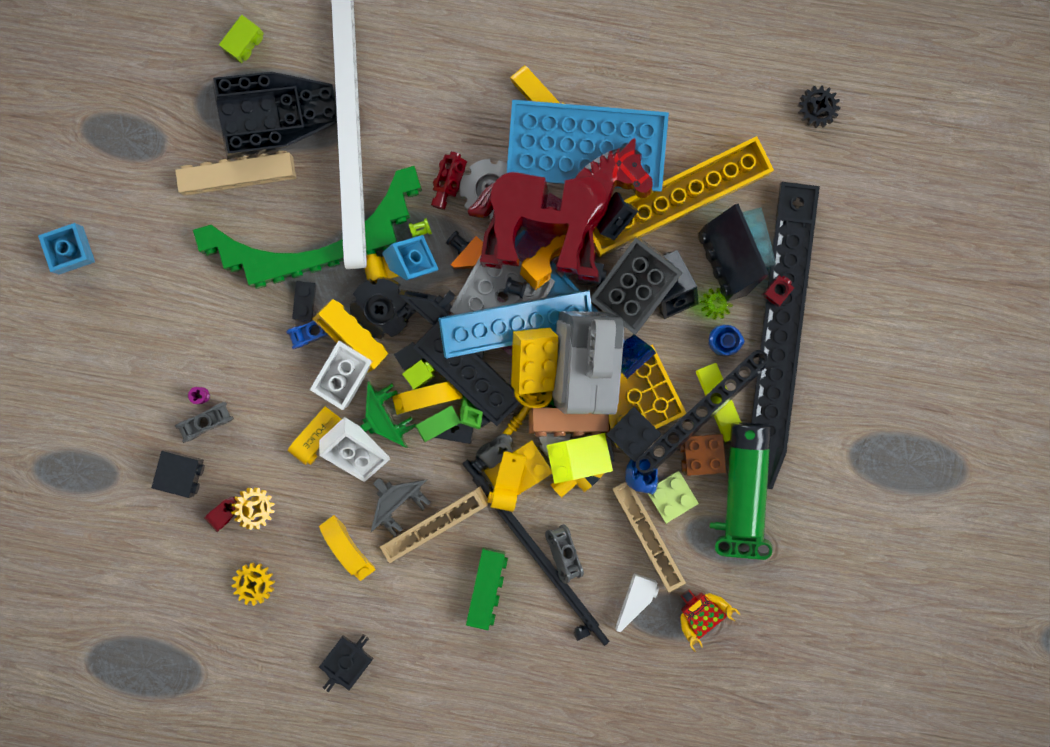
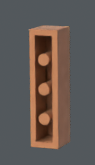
M532 408L529 410V434H535V437H546L547 434H554V437H565L566 434H573V437H584V434H591L592 436L609 432L608 414H564L558 408Z

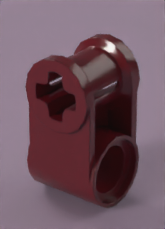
M234 496L222 501L204 517L216 532H219L235 516L231 512L235 511L236 508L233 506L231 510L228 508L230 503H237Z

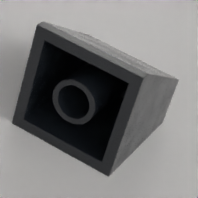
M678 250L663 255L683 272L658 305L664 319L699 304L697 285Z

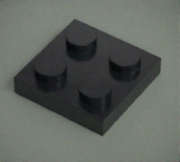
M632 407L606 435L635 462L662 434L635 407Z

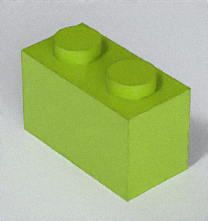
M241 14L219 46L242 64L244 60L249 59L255 45L257 46L261 43L264 33L257 25Z
M420 360L402 374L415 390L435 378L433 374L435 369L429 362Z

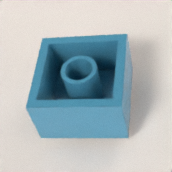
M73 223L38 235L49 270L52 273L60 275L95 263L84 227L79 224Z

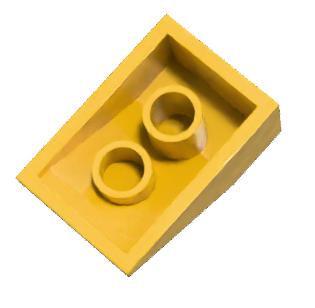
M533 440L512 452L527 456L517 495L552 474L551 468ZM500 463L492 469L484 470L493 486H495Z

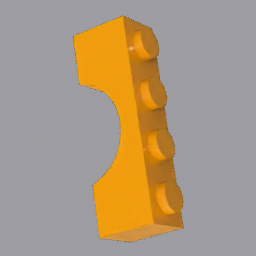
M566 235L556 236L550 245L541 247L532 258L528 257L522 262L520 275L534 290H537L550 280L552 273L550 262L560 255Z

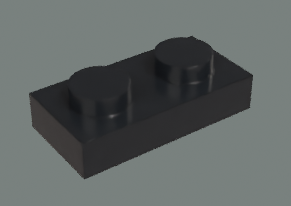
M296 281L292 319L312 321L316 283Z

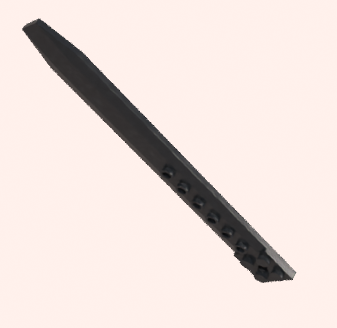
M780 182L768 286L775 277L785 276L792 281L791 285L795 288L778 307L766 299L760 350L767 354L768 361L765 369L756 377L751 423L767 424L771 427L767 489H773L787 453L820 186ZM796 198L803 204L798 209L793 205ZM781 285L775 286L776 294L782 295L783 287ZM759 357L758 364H762L764 360Z

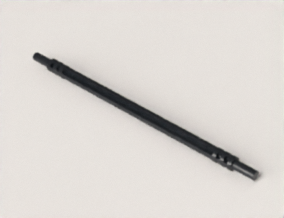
M467 459L462 465L472 476V481L477 487L482 488L488 498L489 492H493L494 489ZM494 508L589 631H593L604 646L607 645L610 641L598 627L599 623L570 586L560 580L556 568L513 513Z

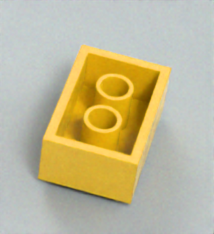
M551 328L513 331L511 386L519 395L554 391L558 335Z

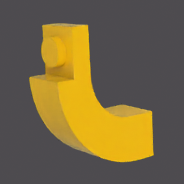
M448 381L392 396L396 414L398 415L463 398V396Z
M335 515L319 526L328 546L351 575L362 581L376 570L374 565L354 544L345 525Z

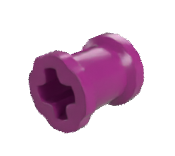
M193 387L188 392V399L193 404H204L209 401L210 393L204 387ZM197 392L200 393V395H202L201 399H199V397L196 396Z

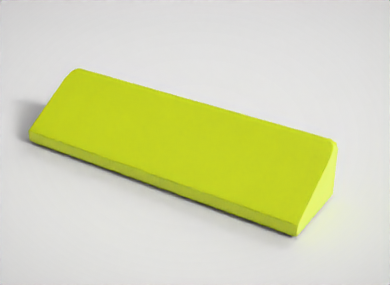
M717 363L696 370L705 396L723 380ZM718 396L711 398L714 404H719L722 401ZM732 400L714 415L725 442L731 438V424L741 422Z

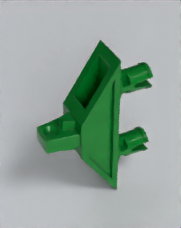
M368 381L366 417L362 419L364 424L360 427L365 432L369 431L370 434L377 433L408 448L403 439V434L416 428L415 425L417 424L406 426L413 420L412 416L398 425L394 424L383 405L384 401L397 395L398 391L395 390L387 393L394 387L393 383L380 391H375L371 382Z

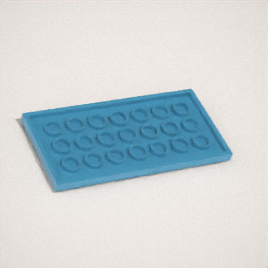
M512 100L507 173L518 172L546 178L547 183L565 184V180L574 179L586 165L609 151L626 147L635 138V149L642 154L641 166L653 180L652 191L662 192L669 112Z

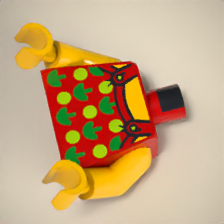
M690 589L681 595V598L686 603L681 608L683 612L680 616L681 629L694 652L696 651L693 645L699 643L701 648H703L699 639L728 616L730 620L735 621L731 617L733 612L740 615L737 609L732 608L720 596L711 593L704 595L701 592L695 597Z

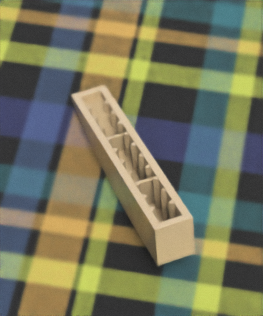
M626 482L613 488L612 490L668 594L686 584L635 490L630 488Z
M478 487L380 546V549L388 562L391 563L485 508L489 504L487 503L488 498L482 488Z

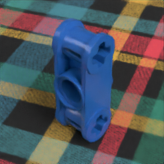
M315 321L286 331L291 338L292 349L306 346L329 335L320 327V333L313 336L311 334L312 327L319 326Z

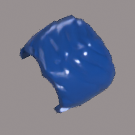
M720 325L710 332L708 344L716 355L731 356L741 349L745 340L738 328L731 325Z
M630 459L625 472V481L633 490L653 495L657 490L658 470L656 469L648 476H643L637 471L636 461L633 462ZM644 461L640 464V469L642 470L650 468L649 462Z

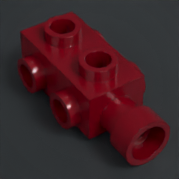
M451 151L450 155L445 154L444 158L439 162L440 170L438 176L433 180V191L437 193L435 198L432 199V207L445 210L447 197H456L467 161L461 158V154Z

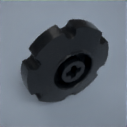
M379 277L377 283L372 281V279H368L359 285L353 293L356 301L350 303V314L357 319L364 329L371 333L373 338L382 339L385 333L393 337L399 334L409 322L408 320L406 323L403 322L407 313L400 318L397 316V313L408 303L399 296L401 284L391 278ZM382 305L384 309L380 311L378 307Z

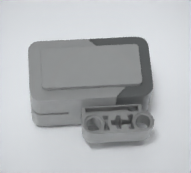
M561 311L556 329V334L558 335V355L554 391H552L554 406L564 414H616L619 403L624 339L623 319L612 313Z

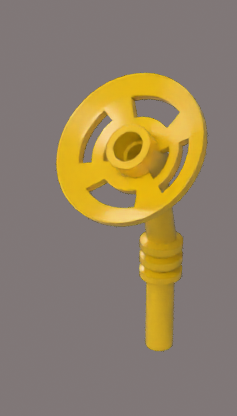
M514 389L515 398L524 406L518 415L513 417L514 420H510L511 423L507 424L508 427L502 434L511 435L514 431L516 432V428H520L519 425L523 424L522 421L531 408L547 406L552 400V391L545 392V395H542L541 392L519 395Z

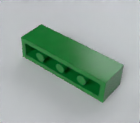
M483 547L466 626L489 630V626L494 625L496 614H492L494 606L498 607L500 595H496L498 587L502 588L504 576H501L502 568L506 569L508 558L505 557V552Z

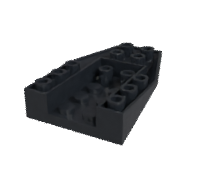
M276 72L213 78V90L227 160L288 147L337 123V106L333 85L330 83Z

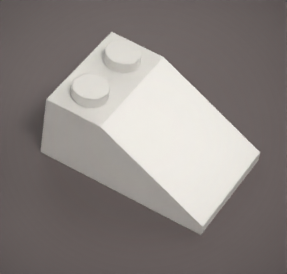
M338 341L310 390L341 410H344L349 406L358 391L372 360L343 342Z
M345 417L319 440V456L363 482L390 460V457L360 426Z

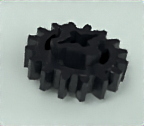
M821 85L817 90V87L813 86L811 91L807 89L804 92L805 95L799 98L802 102H799L797 107L802 109L798 114L804 115L801 120L807 119L808 126L814 123V128H817L819 124L824 128L827 123L831 124L833 122V118L838 117L836 112L841 107L836 106V104L840 102V99L834 98L837 93L831 94L830 87L824 90V86ZM821 102V104H820V105H821V106H820V110H818V112L816 113V111H817V109H818V108H817V107H818L817 104H819V103Z

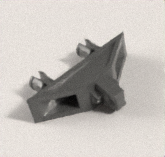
M378 478L373 484L379 490L376 494L380 498L378 499L371 532L379 525H384L393 537L397 535L394 528L401 532L403 528L391 517L392 513L408 498L412 499L422 511L425 509V506L421 500L425 504L430 505L431 501L420 491V487L428 479L392 485L390 482L385 484L381 478Z

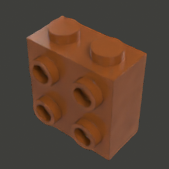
M723 434L692 436L679 448L680 453L683 452L684 460H681V471L685 472V475L726 473Z

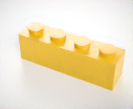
M334 299L328 302L312 319L336 343L341 341L372 360L367 373L374 370L389 354L385 347L377 342L367 329L362 328L358 324L357 319L349 315L344 310L343 305Z

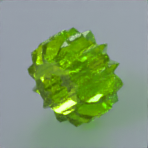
M719 287L716 288L715 292L712 288L709 289V295L707 293L702 295L706 300L700 301V304L705 305V307L701 308V311H708L705 317L708 318L712 314V319L716 320L717 316L723 319L724 313L730 314L727 308L733 307V304L726 302L725 297L720 294ZM716 299L717 303H720V306H718L717 308H715V305L712 304V302H714Z

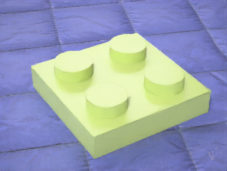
M679 471L658 482L657 490L653 495L647 493L666 524L699 504Z

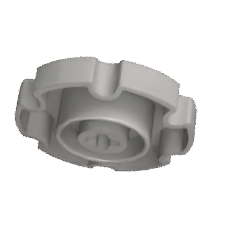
M484 159L470 166L471 174H464L460 183V196L467 199V202L464 204L467 211L488 186L507 173V163L499 160L497 164H492L490 159ZM494 209L489 215L490 220H492Z

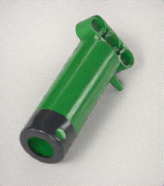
M735 422L731 424L726 523H710L711 529L725 530V535L720 536L715 545L716 552L721 556L766 560L772 555V544L769 540L764 539L771 427L767 424ZM727 542L730 547L727 550H723L719 547V543ZM745 543L749 546V550L743 552L738 546ZM761 545H766L769 548V551L767 553H761L759 552L758 547Z

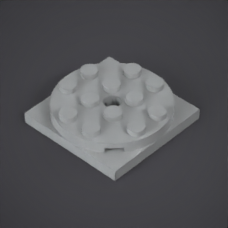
M480 256L452 305L450 312L458 315L546 298L555 281L550 278L549 281L537 290H534L527 282L523 299L518 295L507 293L508 300L502 303L497 300V295L500 292H504L508 277L522 283L526 281L520 275L522 262H519V267L502 265V269L482 267Z

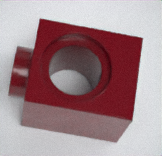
M777 276L766 288L762 296L778 307L795 287L791 285L792 281L787 277ZM776 285L783 287L782 295L776 294Z

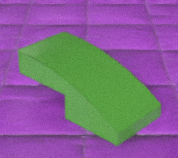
M463 395L460 405L461 423L479 430L481 428L483 412Z
M450 406L415 426L425 443L460 424L461 421L454 408Z

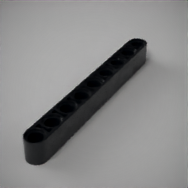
M755 350L636 460L638 473L643 476L652 474L765 369L768 361L767 354L763 350ZM756 357H760L764 360V362L762 364H756L753 361V359ZM746 370L750 375L744 378L740 376L739 372ZM733 383L736 388L729 391L725 388V385ZM718 396L722 401L719 404H714L711 398ZM704 409L708 414L705 417H699L696 413L698 410ZM690 422L693 424V428L685 430L682 425ZM671 435H676L679 441L672 444L668 441V438ZM658 448L665 451L661 457L654 455V451ZM644 461L650 463V468L647 470L640 469V464Z

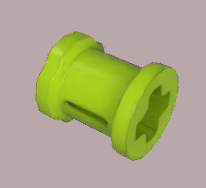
M427 218L415 224L409 223L413 238L432 234Z

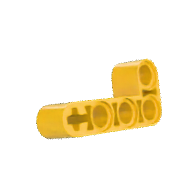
M523 65L510 77L511 82L528 101L560 103L527 66Z

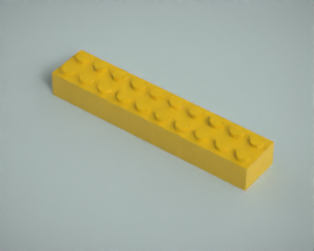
M756 136L663 181L662 192L652 191L647 198H640L634 195L624 200V202L635 206L639 212L615 240L601 235L597 227L594 229V245L599 258L633 242L636 237L641 238L769 176L774 169L758 137Z

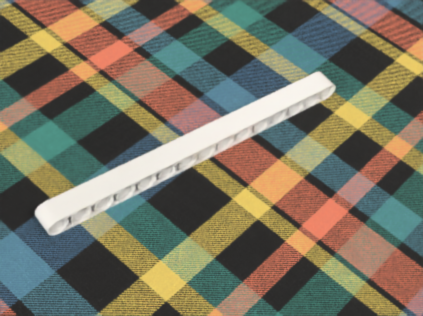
M331 0L344 265L346 269L366 268L367 259L354 0Z

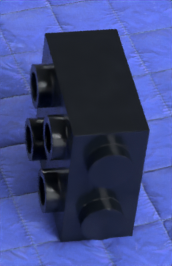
M162 450L151 488L186 498L194 497L200 487L198 483L199 476H202L205 469L204 459Z

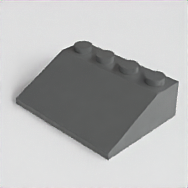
M636 237L607 275L605 281L601 283L592 295L591 301L606 313H612L621 317L624 327L636 335L683 272L642 238Z

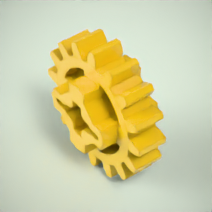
M256 487L254 489L247 488L246 492L240 491L241 497L235 496L237 503L232 504V506L236 510L231 513L237 515L234 521L240 522L239 526H246V529L250 530L252 528L259 529L260 525L266 526L265 520L272 519L269 513H274V510L270 509L274 503L269 502L272 497L266 495L267 491H260V488Z
M254 562L250 563L249 567L245 564L242 566L243 570L238 569L236 571L239 576L232 578L236 583L232 584L231 587L237 589L233 594L240 595L239 601L245 599L246 605L252 601L254 606L257 604V600L261 604L264 602V598L268 599L270 597L268 592L274 591V588L270 587L275 583L274 580H270L273 573L268 574L269 568L262 569L261 563L256 567ZM254 571L260 573L262 576L256 575ZM242 578L245 580L243 585H241ZM254 581L257 583L255 586L250 585ZM265 582V589H264V591H263L262 586H263V583Z

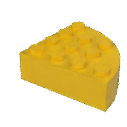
M653 344L637 353L621 370L619 403L616 414H608L609 431L632 407H635L656 429L686 414Z

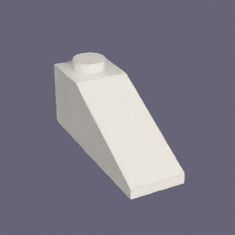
M633 574L615 627L616 631L621 632L651 603L653 597L656 598L659 587L655 580Z

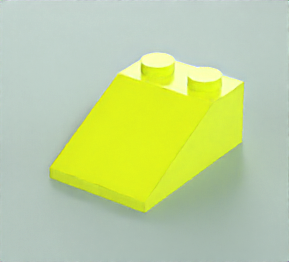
M605 433L547 445L554 484L613 471Z

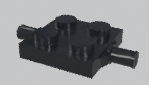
M362 634L357 643L350 641L343 635L319 666L329 677V680L323 686L324 690L327 688L326 691L330 692L335 683L342 685L348 691L353 687L374 659L363 649V646L369 640L368 637L365 638L366 635Z

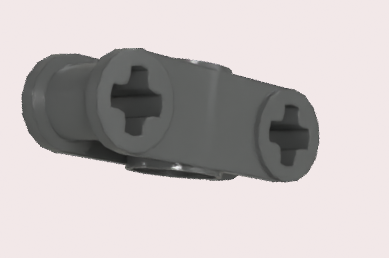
M227 403L217 404L195 417L176 424V429H179L183 437L182 442H189L207 431L234 420L226 408ZM204 417L209 421L205 428L201 426V419Z
M562 524L555 530H547L545 537L551 549L560 580L567 584L573 578L583 577L584 571L577 556L569 528Z

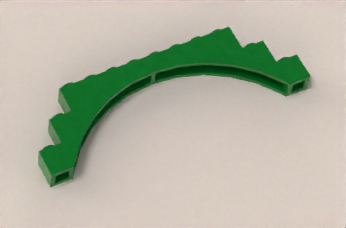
M415 166L395 172L386 196L375 212L365 221L366 256L377 254L376 251H385L391 244L398 242L392 223L396 222V225L403 224L410 218L404 196L415 197L422 191ZM213 225L193 229L200 253L210 256L217 254V250H219L223 268L230 272H237L242 270L243 267L248 285L255 287V289L266 287V283L269 282L274 284L284 282V278L290 276L292 278L301 277L307 271H310V273L319 272L322 270L321 267H336L340 265L339 262L344 261L343 239L316 250L300 253H273L254 249L239 243Z

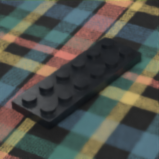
M439 320L413 345V348L496 426L520 404L515 398L514 388L476 352L450 358L444 357Z

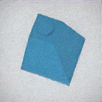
M423 235L393 243L382 252L390 271L405 280L439 270Z

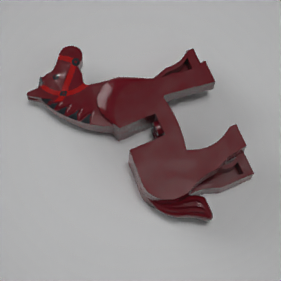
M633 138L626 147L601 155L586 165L574 179L565 180L560 211L554 207H546L549 192L546 178L518 172H509L500 176L495 183L488 186L481 193L476 202L467 211L469 216L486 218L494 209L491 223L484 234L480 258L482 267L502 269V265L519 267L520 261L515 249V238L517 231L524 227L545 234L566 235L556 266L558 272L578 274L580 280L598 282L599 272L594 263L596 252L593 232L607 211L614 188L632 189L636 196L640 198H647L652 193L653 180L641 166L642 154L635 149L636 139Z

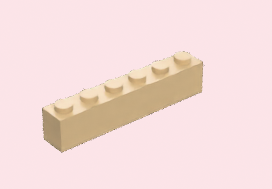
M277 151L275 155L269 156L268 154H258L256 158L243 156L239 157L236 161L224 159L216 164L204 162L197 167L184 165L181 166V169L175 170L178 192L183 196L296 179L293 156L289 152L287 153V151Z

